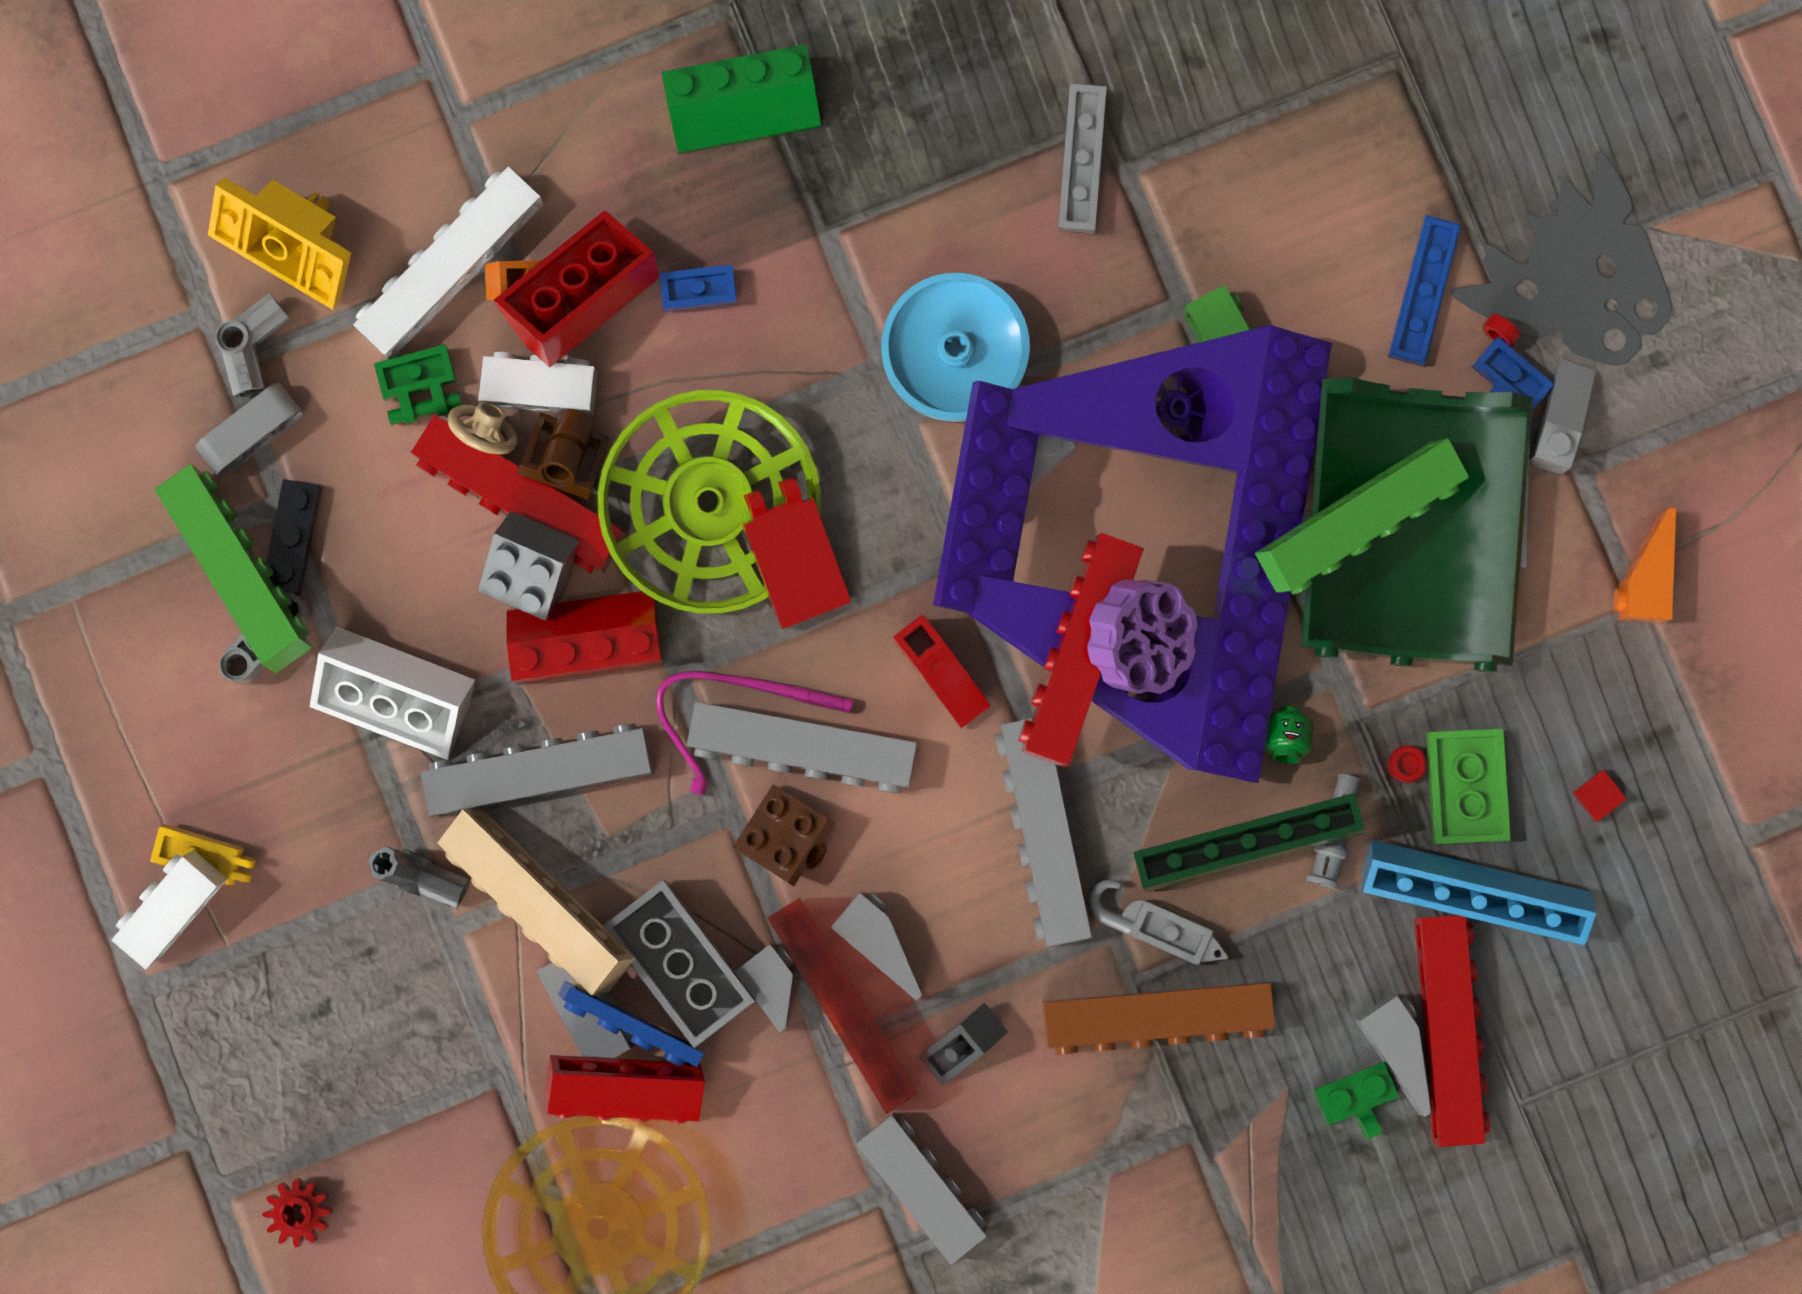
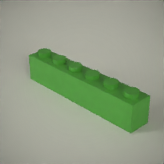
M1448 438L1431 441L1255 552V555L1276 592L1291 591L1292 594H1297L1313 584L1311 578L1317 574L1326 575L1341 567L1342 562L1340 560L1349 554L1356 556L1368 550L1372 546L1370 541L1378 535L1386 537L1401 528L1399 522L1408 516L1411 519L1416 518L1430 510L1431 507L1428 503L1436 498L1443 500L1457 493L1460 490L1458 484L1468 479L1469 476Z
M189 464L154 490L261 665L276 674L313 648L306 638L310 631L298 615L293 617L288 609V606L292 604L291 600L279 585L276 587L273 585L269 578L273 575V571L261 556L258 558L255 556L251 549L255 546L253 539L243 527L240 529L237 527L234 519L238 516L226 499L221 500L216 491L220 487L209 471L206 470L202 473L192 464Z

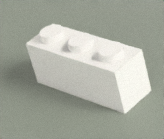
M494 352L493 357L483 356L478 400L480 402H491L506 409L560 413L566 409H576L586 413L588 416H594L598 372L594 366H589V361L570 358L567 359V364L555 363L549 368L536 355H531L530 360L516 359V355L513 353Z
M192 850L183 857L179 854L175 855L163 869L167 874L159 884L155 881L151 883L139 897L143 901L142 905L136 912L130 909L116 924V927L120 930L112 941L145 970L159 961L228 880L195 850Z

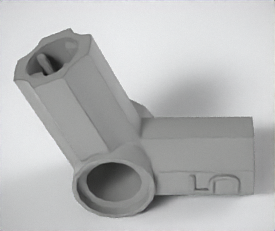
M270 293L234 320L223 322L216 330L215 341L218 347L221 348L232 393L235 398L257 395L266 389L256 346L291 320ZM242 332V343L236 348H229L228 341L232 334Z

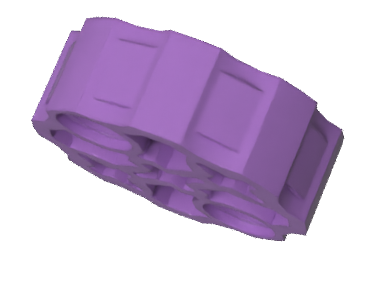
M1124 579L1112 585L1109 594L1103 601L1096 603L1089 620L1091 637L1087 645L1088 655L1091 664L1098 667L1102 673L1103 681L1109 686L1140 694L1148 691L1160 694L1174 687L1178 676L1183 671L1189 669L1196 652L1194 635L1198 628L1197 618L1194 609L1185 602L1183 591L1176 586L1150 580L1135 581Z

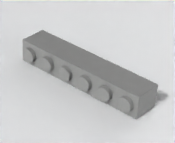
M698 702L694 704L687 747L695 749V757L716 760L717 754L732 756L731 763L753 767L754 760L769 763L767 770L788 774L790 773V768L794 767L804 769L805 777L826 780L827 774L842 776V784L863 787L864 781L879 783L878 790L900 794L901 787L909 789L917 746L916 742Z
M1025 720L1001 724V733L995 734L998 755H1006L1009 770L1002 771L1006 793L1013 792L1016 807L1010 808L1014 830L1021 829L1024 844L1017 846L1022 867L1029 866L1032 880L1026 881L1025 885L1029 903H1037L1039 917L1033 918L1037 941L1044 940L1045 946L1049 947L1092 938L1056 765L1021 752L1024 743L1019 742L1018 738Z
M635 723L613 727L614 734L599 736V731H589L577 734V741L563 744L562 738H554L541 741V748L526 751L525 745L504 748L503 756L489 758V753L484 752L466 756L467 763L452 765L451 759L429 763L430 770L420 772L428 816L439 817L459 813L462 809L484 808L652 775L654 772L646 730L643 728L636 729Z

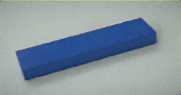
M1428 215L1424 217L1388 358L1421 367L1425 365L1462 224Z

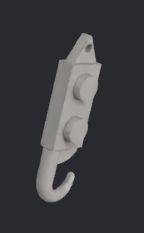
M1112 879L1103 880L1097 883L1090 891L1088 898L1089 910L1094 918L1109 927L1199 966L1200 962L1228 959L1226 953L1212 936V930L1143 900L1131 902L1121 915L1104 908L1100 901L1102 892L1109 888L1119 889L1121 887L1119 881ZM1216 950H1219L1221 953L1219 957L1214 955Z

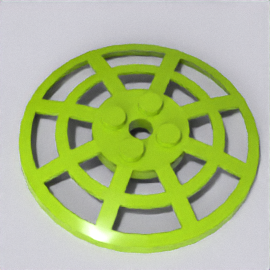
M694 390L675 394L654 403L638 414L621 431L610 448L601 470L597 491L598 518L602 536L611 557L622 573L638 589L656 601L678 610L699 614L726 613L744 609L763 601L769 596L765 585L761 584L751 566L756 562L752 550L745 555L735 538L744 529L742 523L752 520L743 495L752 492L751 485L769 476L773 491V507L785 503L778 484L779 481H782L779 471L799 461L804 471L807 499L810 497L814 498L820 515L821 488L817 469L808 447L798 432L779 413L764 403L743 394L724 390ZM695 401L730 403L723 425L717 423H698L677 429L668 409ZM744 408L756 412L772 423L786 437L792 448L771 457L769 452L756 439L738 430ZM655 417L664 437L658 440L646 452L636 472L615 466L619 454L630 437L644 423ZM700 434L719 435L713 456L692 458L683 439ZM733 440L749 448L759 458L761 463L742 473L738 467L727 461ZM670 446L679 466L672 472L667 481L648 476L647 472L655 459ZM610 480L631 486L630 512L636 532L619 542L616 541L612 532L608 513ZM642 489L663 495L662 502L665 515L648 525H645L641 509ZM706 490L713 491L718 498L717 506L709 512L702 511L698 506V497ZM673 529L679 536L687 540L682 561H677L666 554L653 539ZM722 544L731 560V563L717 567L696 566L701 546ZM644 545L658 562L678 573L673 595L660 590L645 580L630 565L625 556ZM738 573L749 591L739 597L721 601H695L688 599L693 577L717 579Z

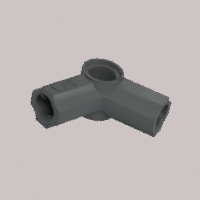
M384 846L381 850L372 852L367 863L371 868L372 877L387 882L408 893L417 896L422 894L455 909H458L470 881L469 878L435 865L433 860L407 849L400 851Z

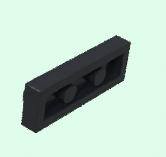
M283 479L266 562L273 571V575L269 578L275 587L279 585L285 592L301 596L322 487L315 484Z

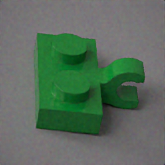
M1384 1062L1377 1063L1313 1089L1327 1125L1356 1115L1365 1139L1382 1134L1379 1123L1371 1108L1399 1097Z

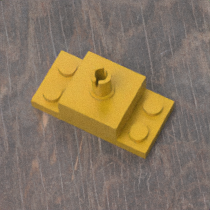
M225 177L216 184L208 236L332 310L341 302L351 252L344 249L338 243L331 241L336 217L328 212L330 204L324 196L315 204L314 202L320 193L314 192L309 195L308 199H305L273 179L256 196Z

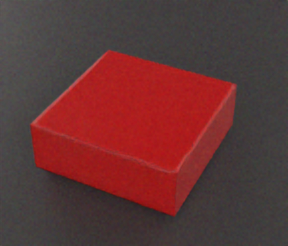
M1604 770L1598 771L1572 792L1573 796L1594 822L1600 821L1626 800V797Z

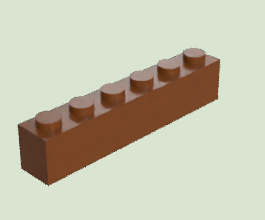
M1268 982L1042 1002L1046 1047L1055 1048V1055L1078 1053V1046L1093 1045V1051L1115 1050V1043L1130 1041L1131 1048L1152 1047L1153 1039L1168 1038V1045L1191 1043L1190 1036L1205 1035L1206 1042L1229 1040L1228 1033L1243 1032V1038L1266 1037L1267 1029H1275L1271 983Z

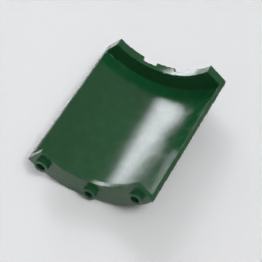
M1354 377L1322 379L1311 517L1431 441L1448 438L1469 478L1458 484L1460 490L1457 493L1443 500L1436 498L1428 503L1431 508L1424 514L1412 519L1408 516L1400 521L1401 528L1386 537L1378 535L1370 541L1372 546L1368 550L1356 556L1349 554L1340 560L1342 566L1326 575L1319 573L1311 578L1313 584L1305 589L1301 647L1316 649L1315 656L1338 658V653L1390 658V665L1412 667L1413 660L1475 664L1474 670L1481 672H1497L1498 665L1513 666L1533 398L1515 392H1466L1464 399V397L1443 396V391L1409 388L1407 392L1390 391V385L1365 381Z

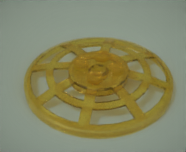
M578 1116L557 1122L537 1132L520 1145L503 1164L492 1183L485 1204L482 1223L483 1252L489 1274L499 1294H517L505 1273L526 1264L539 1284L550 1294H578L587 1274L595 1276L608 1275L614 1294H645L655 1286L667 1269L687 1279L678 1294H692L702 1277L709 1256L712 1235L711 1214L705 1189L695 1168L677 1146L664 1135L645 1124L627 1118L599 1120L591 1116ZM589 1126H609L623 1128L634 1133L625 1152L606 1148L579 1151L570 1130ZM556 1136L564 1157L545 1169L535 1180L531 1188L509 1180L517 1166L531 1151L544 1141ZM647 1139L658 1144L674 1158L686 1174L691 1186L672 1193L669 1192L668 1187L660 1176L649 1165L639 1159ZM588 1160H609L618 1162L620 1165L612 1183H591L583 1162ZM569 1167L577 1189L567 1195L562 1202L542 1194L546 1185L557 1174ZM634 1170L651 1183L659 1195L658 1198L638 1204L636 1199L625 1190ZM503 1194L524 1203L519 1222V1237L522 1250L500 1258L496 1242V1220L498 1206ZM697 1201L701 1233L698 1254L693 1265L674 1255L678 1238L676 1207ZM534 1208H537L554 1216L553 1238L533 1245L531 1223ZM665 1212L667 1223L664 1249L643 1240L645 1233L644 1219ZM602 1218L608 1223L609 1234L607 1237L596 1239L590 1235L588 1225L592 1219ZM558 1252L562 1259L572 1267L564 1287L548 1275L540 1264L539 1259ZM636 1254L656 1263L655 1268L642 1282L629 1289L622 1268Z

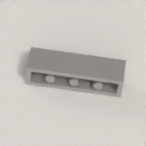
M891 1113L856 1142V1145L944 1258L952 1265L987 1237L986 1232L982 1229L987 1222L974 1206L970 1209L964 1206L959 1199L964 1193L952 1177L948 1176L944 1180L935 1169L940 1162L927 1146L922 1149L917 1146L912 1139L917 1133L902 1115L899 1119H896Z

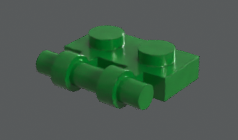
M446 344L374 363L383 399L388 401L398 398L400 408L387 411L391 425L405 422L406 425L418 422L417 418L435 413L438 416L449 414V409L463 405L459 392L445 395L443 390L444 385L457 382ZM431 390L433 399L413 404L410 394Z

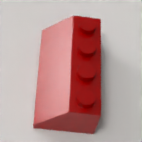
M604 210L494 299V303L524 345L550 368L660 278L655 254Z
M643 591L558 603L546 621L520 609L506 611V645L511 681L516 684L664 663L656 600Z

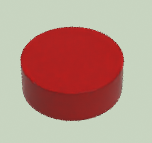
M1491 314L1483 324L1485 334L1492 341L1499 337L1511 348L1521 337L1518 328L1500 315Z
M1411 745L1401 746L1390 754L1387 763L1388 771L1395 780L1401 783L1415 782L1424 775L1427 768V760L1424 753L1417 747Z

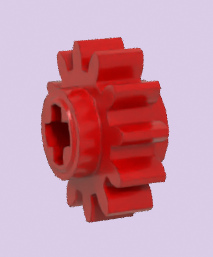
M301 1178L293 1180L292 1190L284 1182L277 1185L281 1196L279 1197L275 1194L267 1196L266 1200L274 1207L262 1213L263 1217L273 1218L274 1221L266 1231L271 1233L279 1230L281 1232L278 1239L279 1244L293 1237L292 1242L295 1248L302 1246L304 1236L311 1243L317 1241L318 1235L315 1229L325 1231L329 1228L328 1223L322 1220V1216L331 1214L333 1209L322 1207L321 1203L328 1198L329 1194L321 1193L316 1195L314 1191L317 1189V1182L315 1181L308 1184L304 1189ZM300 1204L302 1206L301 1213L305 1215V1218L303 1217L296 1221L294 1219L295 1212L291 1207L293 1208Z

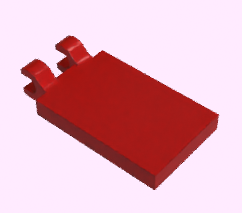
M793 477L778 482L785 503L773 508L766 509L763 496L758 490L743 495L752 520L742 523L778 623L782 629L851 603L814 498L810 497L802 500L796 478Z

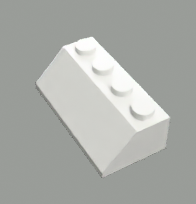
M336 627L318 653L309 707L448 760L470 707L475 679Z

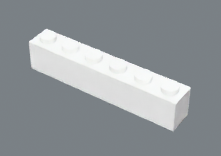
M509 166L503 172H495L485 184L486 189L477 199L472 197L467 200L459 211L461 215L451 225L446 223L436 232L433 238L435 241L426 251L422 249L415 253L408 262L409 268L400 277L394 276L384 285L382 289L383 295L374 304L372 302L367 303L357 313L356 318L358 320L353 326L387 359L397 357L484 268V264H487L544 206L541 197Z

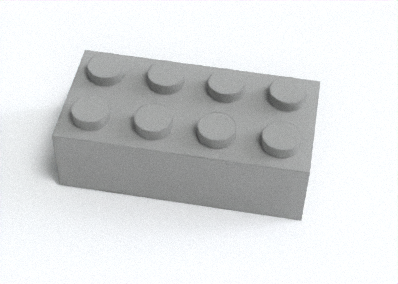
M666 880L659 882L603 925L635 957L631 966L693 1048L697 1047L756 1001L734 973L735 970Z

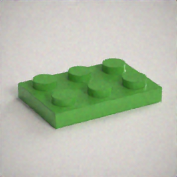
M1504 729L1427 732L1433 845L1511 841Z

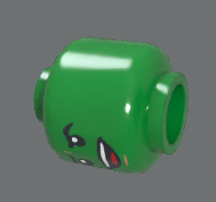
M1283 706L1279 708V712L1270 714L1264 750L1271 755V759L1275 762L1296 764L1301 762V758L1311 753L1313 721L1308 716L1301 714L1302 710L1300 708Z

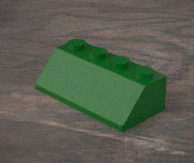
M806 44L661 72L678 154L821 127Z

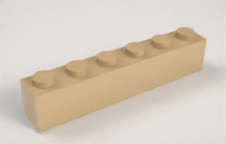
M482 808L462 809L437 844L446 852V858L455 866L463 868L472 877V884L482 892L488 893L497 902L496 906L499 911L513 918L522 927L523 934L529 940L539 943L548 952L549 960L557 967L565 969L574 978V984L582 992L591 996L610 992L634 961L635 957Z

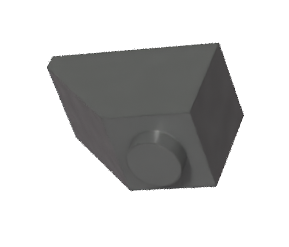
M983 1003L918 1057L940 1084L943 1085L984 1055L1008 1031L988 1006Z

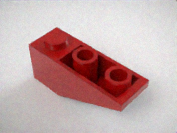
M923 614L893 636V642L961 729L991 706Z

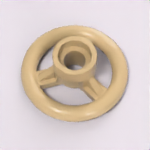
M482 401L477 406L461 405L453 408L448 414V425L454 435L476 450L490 454H507L517 446L518 437L516 431L505 420L506 414L504 410L494 403ZM462 416H472L464 421L459 420ZM500 430L505 434L507 441L503 440ZM470 433H473V434H476V435L479 436V437L485 438V439L488 440L489 442L484 441V440H482V439H479V438L473 436V435L470 434Z

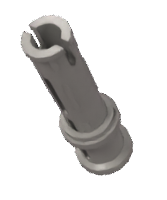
M1338 774L1333 798L1355 793L1357 797L1358 788L1362 780L1354 776ZM1345 840L1313 849L1316 852V857L1311 874L1306 876V882L1325 888L1339 889L1340 884L1337 882L1341 862L1347 858L1348 854L1346 852L1347 849L1344 848ZM1329 859L1327 872L1323 875L1327 860Z

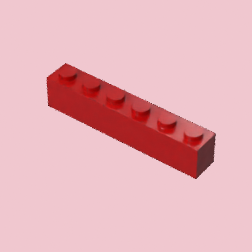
M436 415L433 416L410 452L419 459L416 464L417 467L433 477L440 472L450 478L447 484L449 487L464 496H467L469 491L482 498L478 504L495 515H498L501 510L506 514L512 511L579 540L573 563L591 574L595 568L602 573L605 572L613 558L602 536L597 514L549 485L518 475L519 466L501 455L485 453L468 446L454 435L447 422ZM611 524L612 532L617 542L627 537L623 530Z
M1104 533L1098 534L1094 541L1088 539L1081 557V561L1086 562L1082 577L1075 576L1068 597L1074 598L1069 613L1063 611L1056 628V633L1061 634L1057 649L1052 647L1049 649L1043 669L1049 671L1044 685L1037 684L1031 700V705L1036 707L1032 721L1025 720L1019 734L1018 741L1024 743L1021 749L1022 753L1062 767L1069 766L1101 675L1098 667L1091 664L1087 649L1091 637L1089 620L1096 603L1103 601L1109 594L1112 585L1124 579H1134L1144 551L1143 547Z
M1460 915L1414 918L1433 1144L1439 1147L1485 1144V1134L1490 1133V1120L1488 1112L1482 1110L1481 1096H1486L1487 1085L1484 1073H1479L1478 1058H1483L1484 1051L1481 1035H1476L1475 1020L1480 1019V1005L1478 998L1473 997L1472 982L1477 981L1476 963L1474 959L1470 960L1468 946L1474 942L1473 926L1471 922H1466V917Z

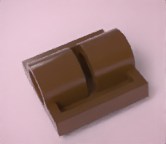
M563 410L558 415V418L540 412L517 474L588 499L610 437L593 431L594 423L592 419L580 410Z

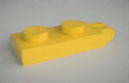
M167 824L159 826L150 862L166 866L175 855L179 854L183 857L192 850H195L228 879L224 884L234 885L236 880L246 883L251 882L252 873L240 870L239 866L254 868L256 859L242 855L244 848Z

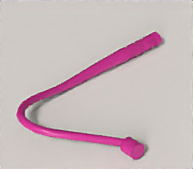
M684 671L669 676L661 683L656 697L657 713L663 727L697 776L693 778L690 793L698 796L705 795L708 781L705 780L703 771L671 726L664 711V693L672 683L688 678L714 680L776 694L819 707L844 711L849 714L853 705V699L833 694L829 695L824 692L811 691L810 689L772 681L705 671Z

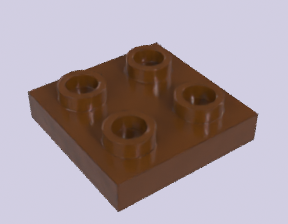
M773 784L733 848L787 883L795 886L805 869L813 870L822 862L827 851V843L824 839L834 825V822Z

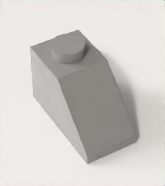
M770 944L734 971V973L777 1030L781 1032L788 1025L794 972L790 967L795 962L782 945L775 949Z

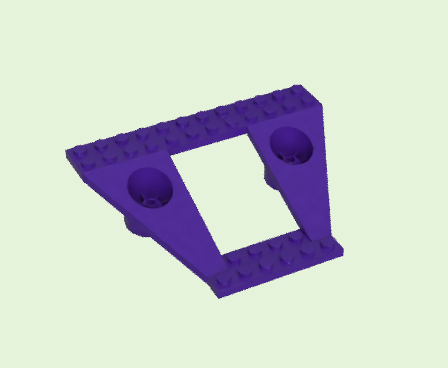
M1267 325L1014 389L980 380L974 381L971 388L933 605L969 614L1042 667L1044 666L1049 649L1051 647L1057 649L1061 634L1056 633V628L1063 611L1069 613L1074 598L1068 597L1069 592L1013 582L1039 435L1236 472L1237 478L1213 619L1196 616L1198 625L1194 635L1196 652L1189 669L1183 671L1178 676L1174 687L1160 694L1150 691L1143 692L1142 694L1136 693L1133 697H1130L1126 690L1117 689L1106 684L1101 673L1092 702L1186 769L1250 783H1259L1291 591H1275L1255 552L1302 523L1319 424L1322 379H1326L1332 343ZM1170 376L1169 388L1167 391L1163 382ZM1181 385L1187 391L1186 393L1180 391ZM1191 418L1189 427H1187L1186 422ZM1174 427L1178 432L1180 438H1177L1172 435Z

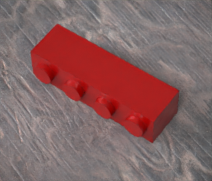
M550 1055L544 1096L547 1114L560 1118L591 1116L599 1120L630 1118L637 1122H646L652 1119L668 1120L672 1123L683 1124L687 1121L699 1122L705 1079L701 1063L696 1067L686 1062L684 1067H680L670 1061Z

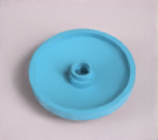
M945 273L929 277L915 284L894 304L883 328L881 341L882 361L891 386L911 408L933 419L963 422L966 421L971 388L974 381L980 380L1010 389L1019 387L1027 369L1030 338L1021 310L1003 289L989 280L976 275Z

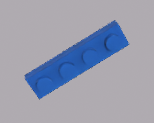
M564 981L558 992L562 1000L566 1001L564 1008L583 1018L586 1012L600 1018L597 1024L614 1034H618L619 1030L622 1029L633 1035L630 1040L631 1042L648 1051H651L653 1045L666 1051L663 1057L680 1067H684L686 1062L697 1067L704 1055L698 1047L693 1048L689 1042L595 995L586 994L567 981Z

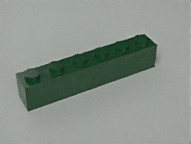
M1351 793L1135 851L1133 854L1142 887L1145 892H1150L1364 835L1365 827L1356 795Z

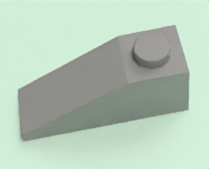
M1564 359L1559 360L1552 380L1554 386L1548 392L1530 448L1529 465L1559 475L1571 468L1582 435L1596 370Z
M872 892L867 897L859 893L831 928L918 1001L922 993L890 918L884 913L888 906Z
M1390 995L1356 1018L1355 1022L1382 1062L1385 1063L1388 1071L1418 1115L1426 1117L1431 1113L1420 1031L1414 1021L1418 1015L1406 998L1400 1000L1398 996Z

